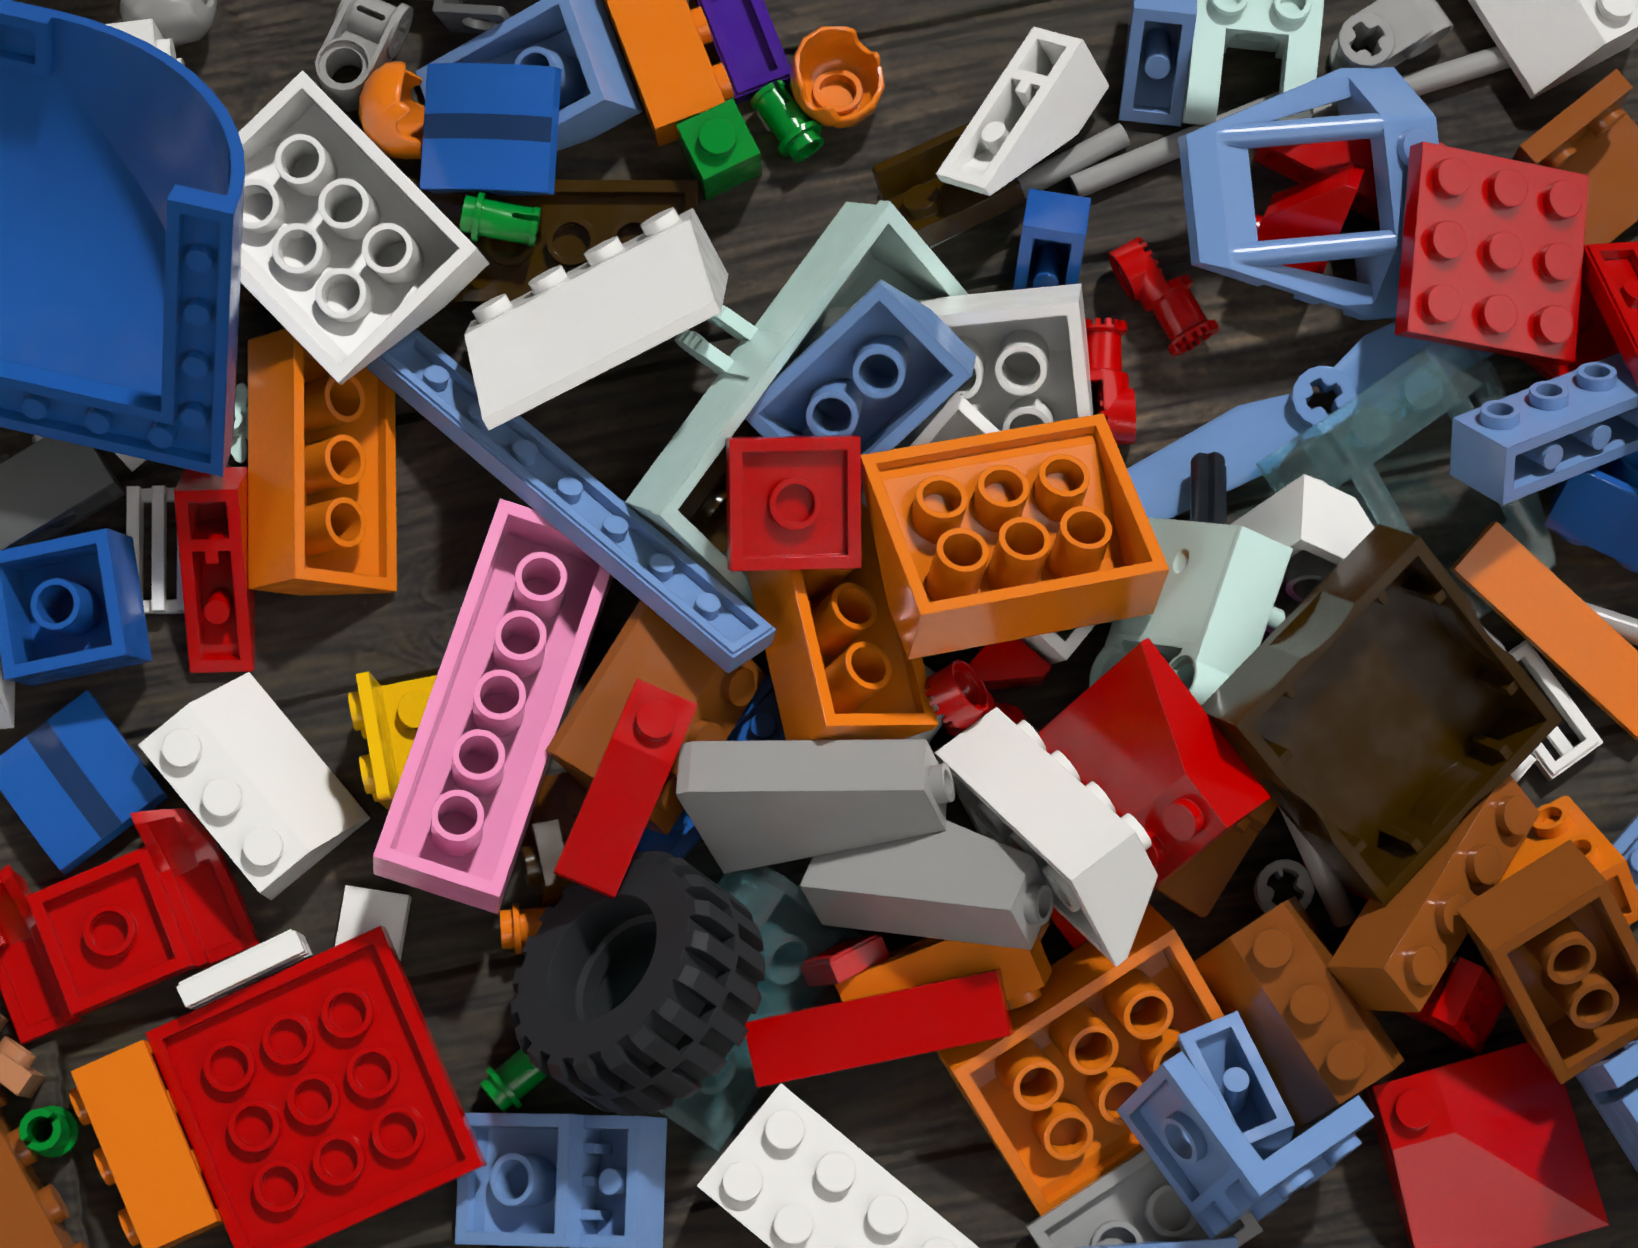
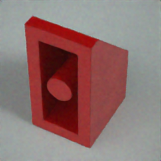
M1352 163L1272 195L1264 216L1255 213L1258 241L1340 234L1360 185L1365 167ZM1328 261L1284 264L1283 266L1323 274Z

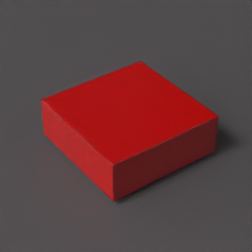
M874 934L847 938L803 961V965L799 967L808 987L839 984L891 956L882 936Z

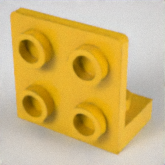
M369 671L357 673L358 691L348 693L355 731L361 730L363 739H367L369 754L359 756L366 794H372L374 801L380 802L388 811L437 675L381 686Z

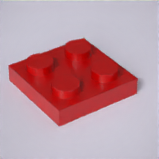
M860 436L726 438L728 570L763 571L861 568Z

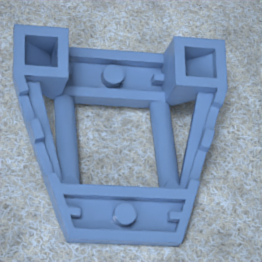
M1394 67L1340 68L1178 137L1191 265L1257 287L1267 285L1294 294V299L1313 305L1318 303L1326 304L1343 310V315L1359 320L1396 319L1410 146L1423 141L1439 145L1437 121L1434 113ZM1333 102L1338 103L1339 116L1274 121ZM1370 139L1380 231L1258 241L1248 149ZM1355 258L1357 282L1283 265Z

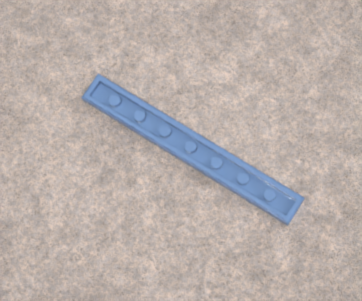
M415 329L367 365L369 371L725 672L730 673L772 645L777 629L519 415L488 431L482 420L473 376L419 330Z

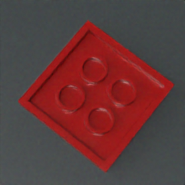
M1424 141L1410 146L1395 335L1560 366L1574 363L1576 357L1589 175Z

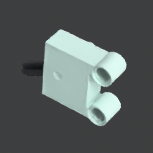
M1199 452L1191 459L1190 521L1148 518L1169 567L1167 578L1153 614L1112 622L1105 646L1097 655L1092 665L1089 677L1090 686L1140 642L1149 638L1198 703L1202 705L1261 645L1265 631L1273 633L1285 620L1284 611L1274 607L1293 549L1244 526L1227 524L1226 466L1224 456L1218 452L1209 454Z

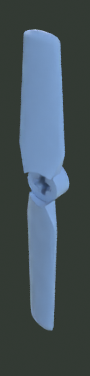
M1395 321L1363 336L1334 367L1317 366L1305 371L1299 376L1290 394L1238 405L1132 465L1127 470L1147 517L1170 519L1190 510L1191 459L1195 454L1199 452L1206 454L1218 452L1224 456L1228 492L1279 468L1311 433L1325 435L1337 431L1350 417L1399 409L1495 353L1395 335ZM1317 386L1323 394L1331 391L1336 394L1337 398L1331 406L1332 413L1327 414L1322 407L1311 409L1307 405L1313 395L1312 387Z

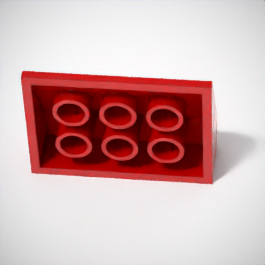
M1149 638L1140 642L1038 732L1046 746V752L1050 755L1056 750L1063 753L1076 769L1084 786L1091 781L1095 782L1111 800L1116 814L1120 818L1129 813L1144 828L1152 842V846L1145 851L1158 875L1153 891L1271 798ZM1053 907L1050 918L1074 950L1086 943L1088 939Z

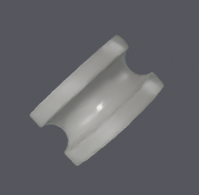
M1289 859L1276 860L1268 864L1256 877L1253 887L1254 899L1260 910L1264 913L1278 906L1272 902L1275 891L1267 886L1268 878L1273 874L1277 880L1283 877V872L1293 875L1296 878L1293 888L1301 894L1299 902L1303 908L1306 909L1312 902L1315 891L1314 883L1308 870L1299 862Z

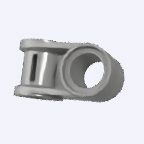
M341 0L334 23L315 61L317 76L323 92L341 110L348 112L358 110L359 97L366 80L377 68L386 62H391L400 51L413 19V8L402 3L396 7L381 0ZM351 65L362 70L358 78L350 83L342 84L332 80L335 72L344 66Z
M1377 0L1355 15H1352L1343 23L1338 38L1334 41L1329 52V65L1332 71L1340 68L1395 67L1406 59L1414 58L1434 46L1453 29L1454 25L1436 0ZM1353 44L1357 49H1361L1365 46H1368L1372 50V53L1370 54L1365 49L1360 50L1356 53L1351 48V46Z

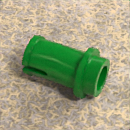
M777 80L775 84L772 82L767 84L753 96L750 104L780 142L778 151L781 156H790L793 162L798 163L811 157L822 147L824 139L820 135L822 131L821 124L816 120H809L797 105L782 80Z
M479 191L478 197L465 196L459 230L462 233L471 234V241L477 242L479 236L525 244L528 247L534 248L537 238L536 233H538L541 207H529L486 199V192Z
M519 1049L495 1071L489 1066L485 1070L488 1076L479 1085L495 1105L505 1113L512 1106L519 1110L523 1106L520 1099L547 1075L530 1063L529 1056L522 1052V1049Z
M53 1105L33 1109L26 1113L20 1122L19 1135L22 1142H30L27 1147L31 1150H35L41 1156L54 1158L63 1156L72 1150L78 1140L79 1125L73 1113L64 1107ZM54 1120L52 1122V1135L46 1141L43 1134L44 1127L49 1121Z

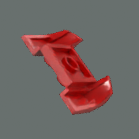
M185 808L130 813L133 823L145 844L144 847L34 893H31L26 880L15 872L9 864L0 870V990L21 1045L82 1021L81 1016L196 967L201 970L206 969L260 944L229 864L214 837L194 813Z

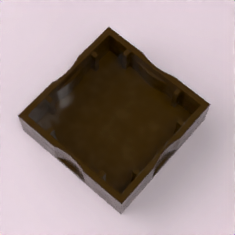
M1378 524L1201 705L1267 793L1345 887L1384 906L1394 898L1449 840L1451 834L1466 813L1481 798L1499 787L1562 721V718L1516 659L1498 646L1487 634L1470 600L1421 537Z

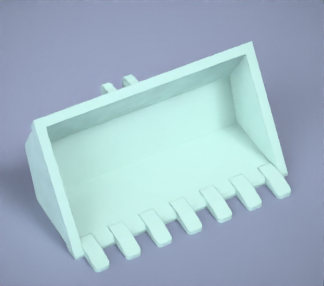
M880 200L877 205L846 202L755 326L728 307L722 305L721 313L708 319V321L740 341L730 356H727L711 345L695 331L686 330L678 334L674 339L684 351L713 370L718 376L625 503L726 588L735 593L755 612L756 608L747 571L728 570L727 552L723 555L678 509L724 448L726 438L732 437L771 382L823 334L822 324L829 308L853 306L880 279L915 300L968 294L891 201Z

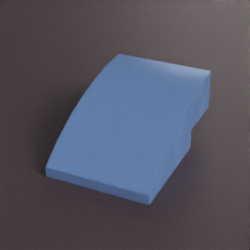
M465 1113L487 1166L457 1180L455 1244L569 1248H663L667 1118L619 1115Z

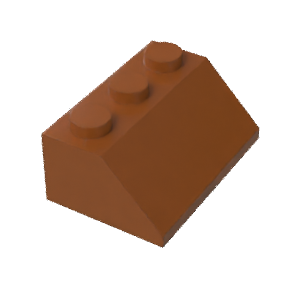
M640 600L545 751L588 791L637 678L698 704L682 742L686 743L691 741H726L766 677V674L752 659L730 673L725 672ZM680 749L646 825V828L664 835L669 834L684 810L676 796Z
M1296 896L1282 902L1194 961L1224 1016L1238 1011L1295 1124L1294 1131L1342 1104L1395 1070L1404 1061L1372 1010H1362L1327 968L1334 953Z

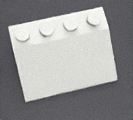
M303 70L238 132L244 150L245 163L240 282L340 385L442 310L490 264L478 248Z
M674 207L666 209L640 225L644 232L643 234L623 244L618 236L607 239L584 254L588 262L567 273L562 265L553 267L528 282L532 291L512 301H509L506 294H502L488 300L472 311L476 319L470 322L464 337L482 420L488 431L721 313L728 273L693 208L680 215L677 214Z
M1081 283L916 299V301L930 308L976 354L972 376L956 391L1000 431L1093 415L1088 341ZM852 306L829 308L822 324V333ZM909 433V434H908L898 445H896L893 449H896L911 433Z

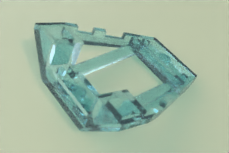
M1428 342L1408 356L1405 362L1319 422L1301 431L1257 462L1256 465L1275 493L1303 474L1320 479L1334 488L1341 486L1352 478L1377 524L1413 534L1373 464L1446 412L1453 422V417L1474 410L1468 398L1473 392L1480 407L1487 401L1499 400L1507 397L1497 371L1483 351ZM1538 492L1503 506L1499 504L1506 517V520L1500 525L1548 569L1556 565L1549 528L1544 526L1546 518ZM1463 550L1442 566L1470 600L1478 619H1480L1493 609L1449 570L1464 553L1465 550Z

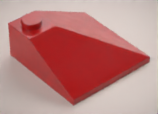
M1528 1042L1363 1089L1367 1107L1375 1116L1371 1120L1410 1248H1532L1609 1226L1565 1083L1560 1084Z

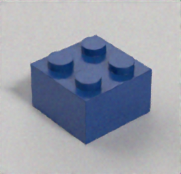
M105 528L0 550V657L4 680L35 686L152 662L133 537Z

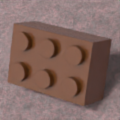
M1571 839L1457 909L1526 1041L1560 1084L1565 1083L1638 1038V943L1607 881Z

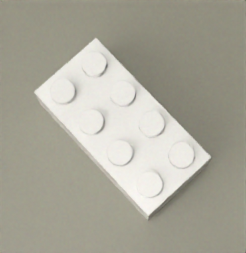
M781 1083L697 1185V1187L770 1248H979Z

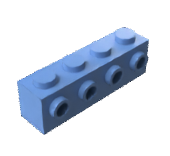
M1621 353L1597 362L1582 364L1574 371L1548 381L1536 382L1528 389L1499 400L1487 401L1479 408L1453 417L1449 475L1503 506L1638 451V387Z

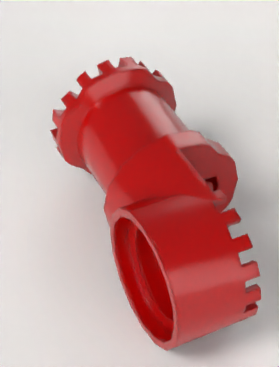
M1138 236L1107 253L1110 266L1129 299L1133 302L1139 300L1145 312L1154 313L1171 342L1167 349L1172 358L1180 354L1183 355L1188 350L1194 349L1193 342L1196 341L1198 346L1202 345L1203 342L1200 338L1203 341L1209 340L1211 336L1216 335L1220 331V327L1215 319H1207L1192 294L1190 288L1194 283L1190 276L1185 274L1166 282L1165 277L1162 275V269L1157 266L1159 264L1157 259L1153 260L1151 256L1153 255L1152 250L1150 249L1145 252L1143 249L1147 248L1148 244L1146 242L1142 243L1144 241L1143 238Z
M1090 318L1085 319L1091 391L1098 392L1097 394L1100 396V398H1097V403H1100V407H1097V412H1100V414L1104 413L1116 444H1135L1134 388H1130L1129 375L1123 372L1121 337L1128 333L1127 322L1105 318L1104 324H1101V318H1095V324H1093V320Z
M958 659L928 677L924 684L926 690L930 688V690L925 692L926 697L930 698L933 696V700L929 702L930 706H938L939 709L934 712L937 716L945 715L942 718V722H944L947 733L953 737L958 736L995 707L1000 709L1016 725L1022 720L1027 719L1026 715L1022 713L1023 710L1017 706L1009 705L1006 702H995L991 693L987 691L980 675L965 661Z

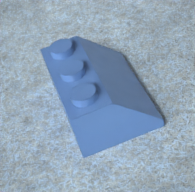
M880 279L771 382L745 419L763 437L860 436L861 455L892 450L972 376L976 354L930 308Z

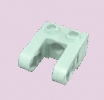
M1197 0V16L1182 122L1206 126L1216 121L1223 54L1226 53L1227 47L1275 52V58L1282 59L1279 94L1316 79L1324 0ZM1313 109L1276 121L1312 118Z

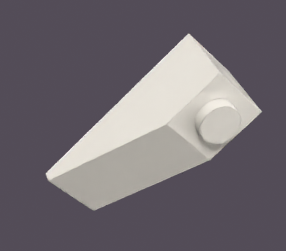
M1033 27L937 171L936 175L939 180L991 196L1078 135L1109 87L1084 40Z

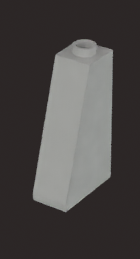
M926 739L691 741L682 743L680 747L676 796L722 872L726 874L946 831L947 803L954 801L955 788L948 765L946 763H938Z
M947 820L946 831L813 856L800 884L801 890L822 925L1032 950L1041 926L1048 922L1053 910L1054 896L1052 889L1047 884L1033 856Z

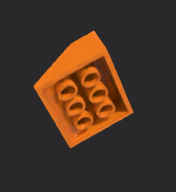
M1104 413L861 455V479L887 603L908 660L1153 614L1167 578L1169 567Z
M1149 903L1145 909L1128 958L1116 967L1088 941L1051 965L1053 971L1046 985L1040 988L1041 997L1027 1005L1009 1010L1014 1034L936 1051L961 1094L1039 1216L1143 1149V1146L1116 1110L1161 1064L1181 1052L1177 1041L1178 1035L1224 1016L1176 930Z

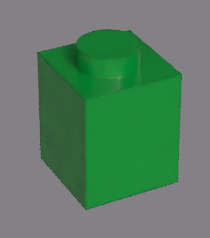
M733 98L676 125L680 149L695 179L698 180L699 187L706 201L762 174L761 153Z

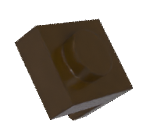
M558 819L532 824L529 844L520 848L525 881L528 886L536 884L541 907L556 905L564 897L561 891L572 882L553 874L568 838L561 835Z

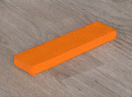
M1497 521L1490 522L1449 570L1633 739L1638 740V651Z

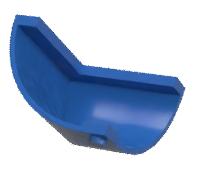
M0 0V427L223 477L231 454L234 431L245 186L244 150L238 130L222 102L194 72L150 43L120 29L85 17L13 0Z

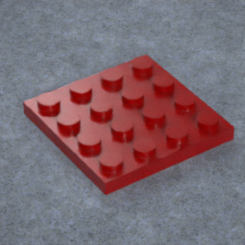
M384 926L376 927L145 1033L234 1248H306L487 1166L388 931Z

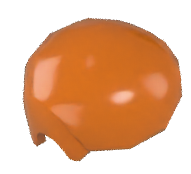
M821 26L803 37L793 57L790 70V89L795 102L805 114L825 127L845 128L857 125L874 113L885 89L883 71L880 66V55L878 52H872L859 41L857 32L853 28L847 26Z
M402 61L386 62L377 68L366 80L359 97L358 115L363 132L386 156L400 159H422L425 106L414 101L411 97V90L415 86L422 84V78L406 70V64Z

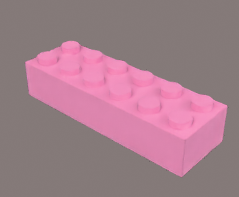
M501 498L499 500L373 854V870L375 875L495 914L499 913L552 758L545 750L565 720L613 580V576L534 509Z

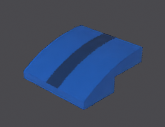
M495 63L427 64L420 189L432 193L482 191L499 196L554 195L562 69L550 66Z
M88 690L0 755V791L47 855L65 876L132 826L134 823L130 813L153 810L168 798V795L142 758L128 744L99 701Z

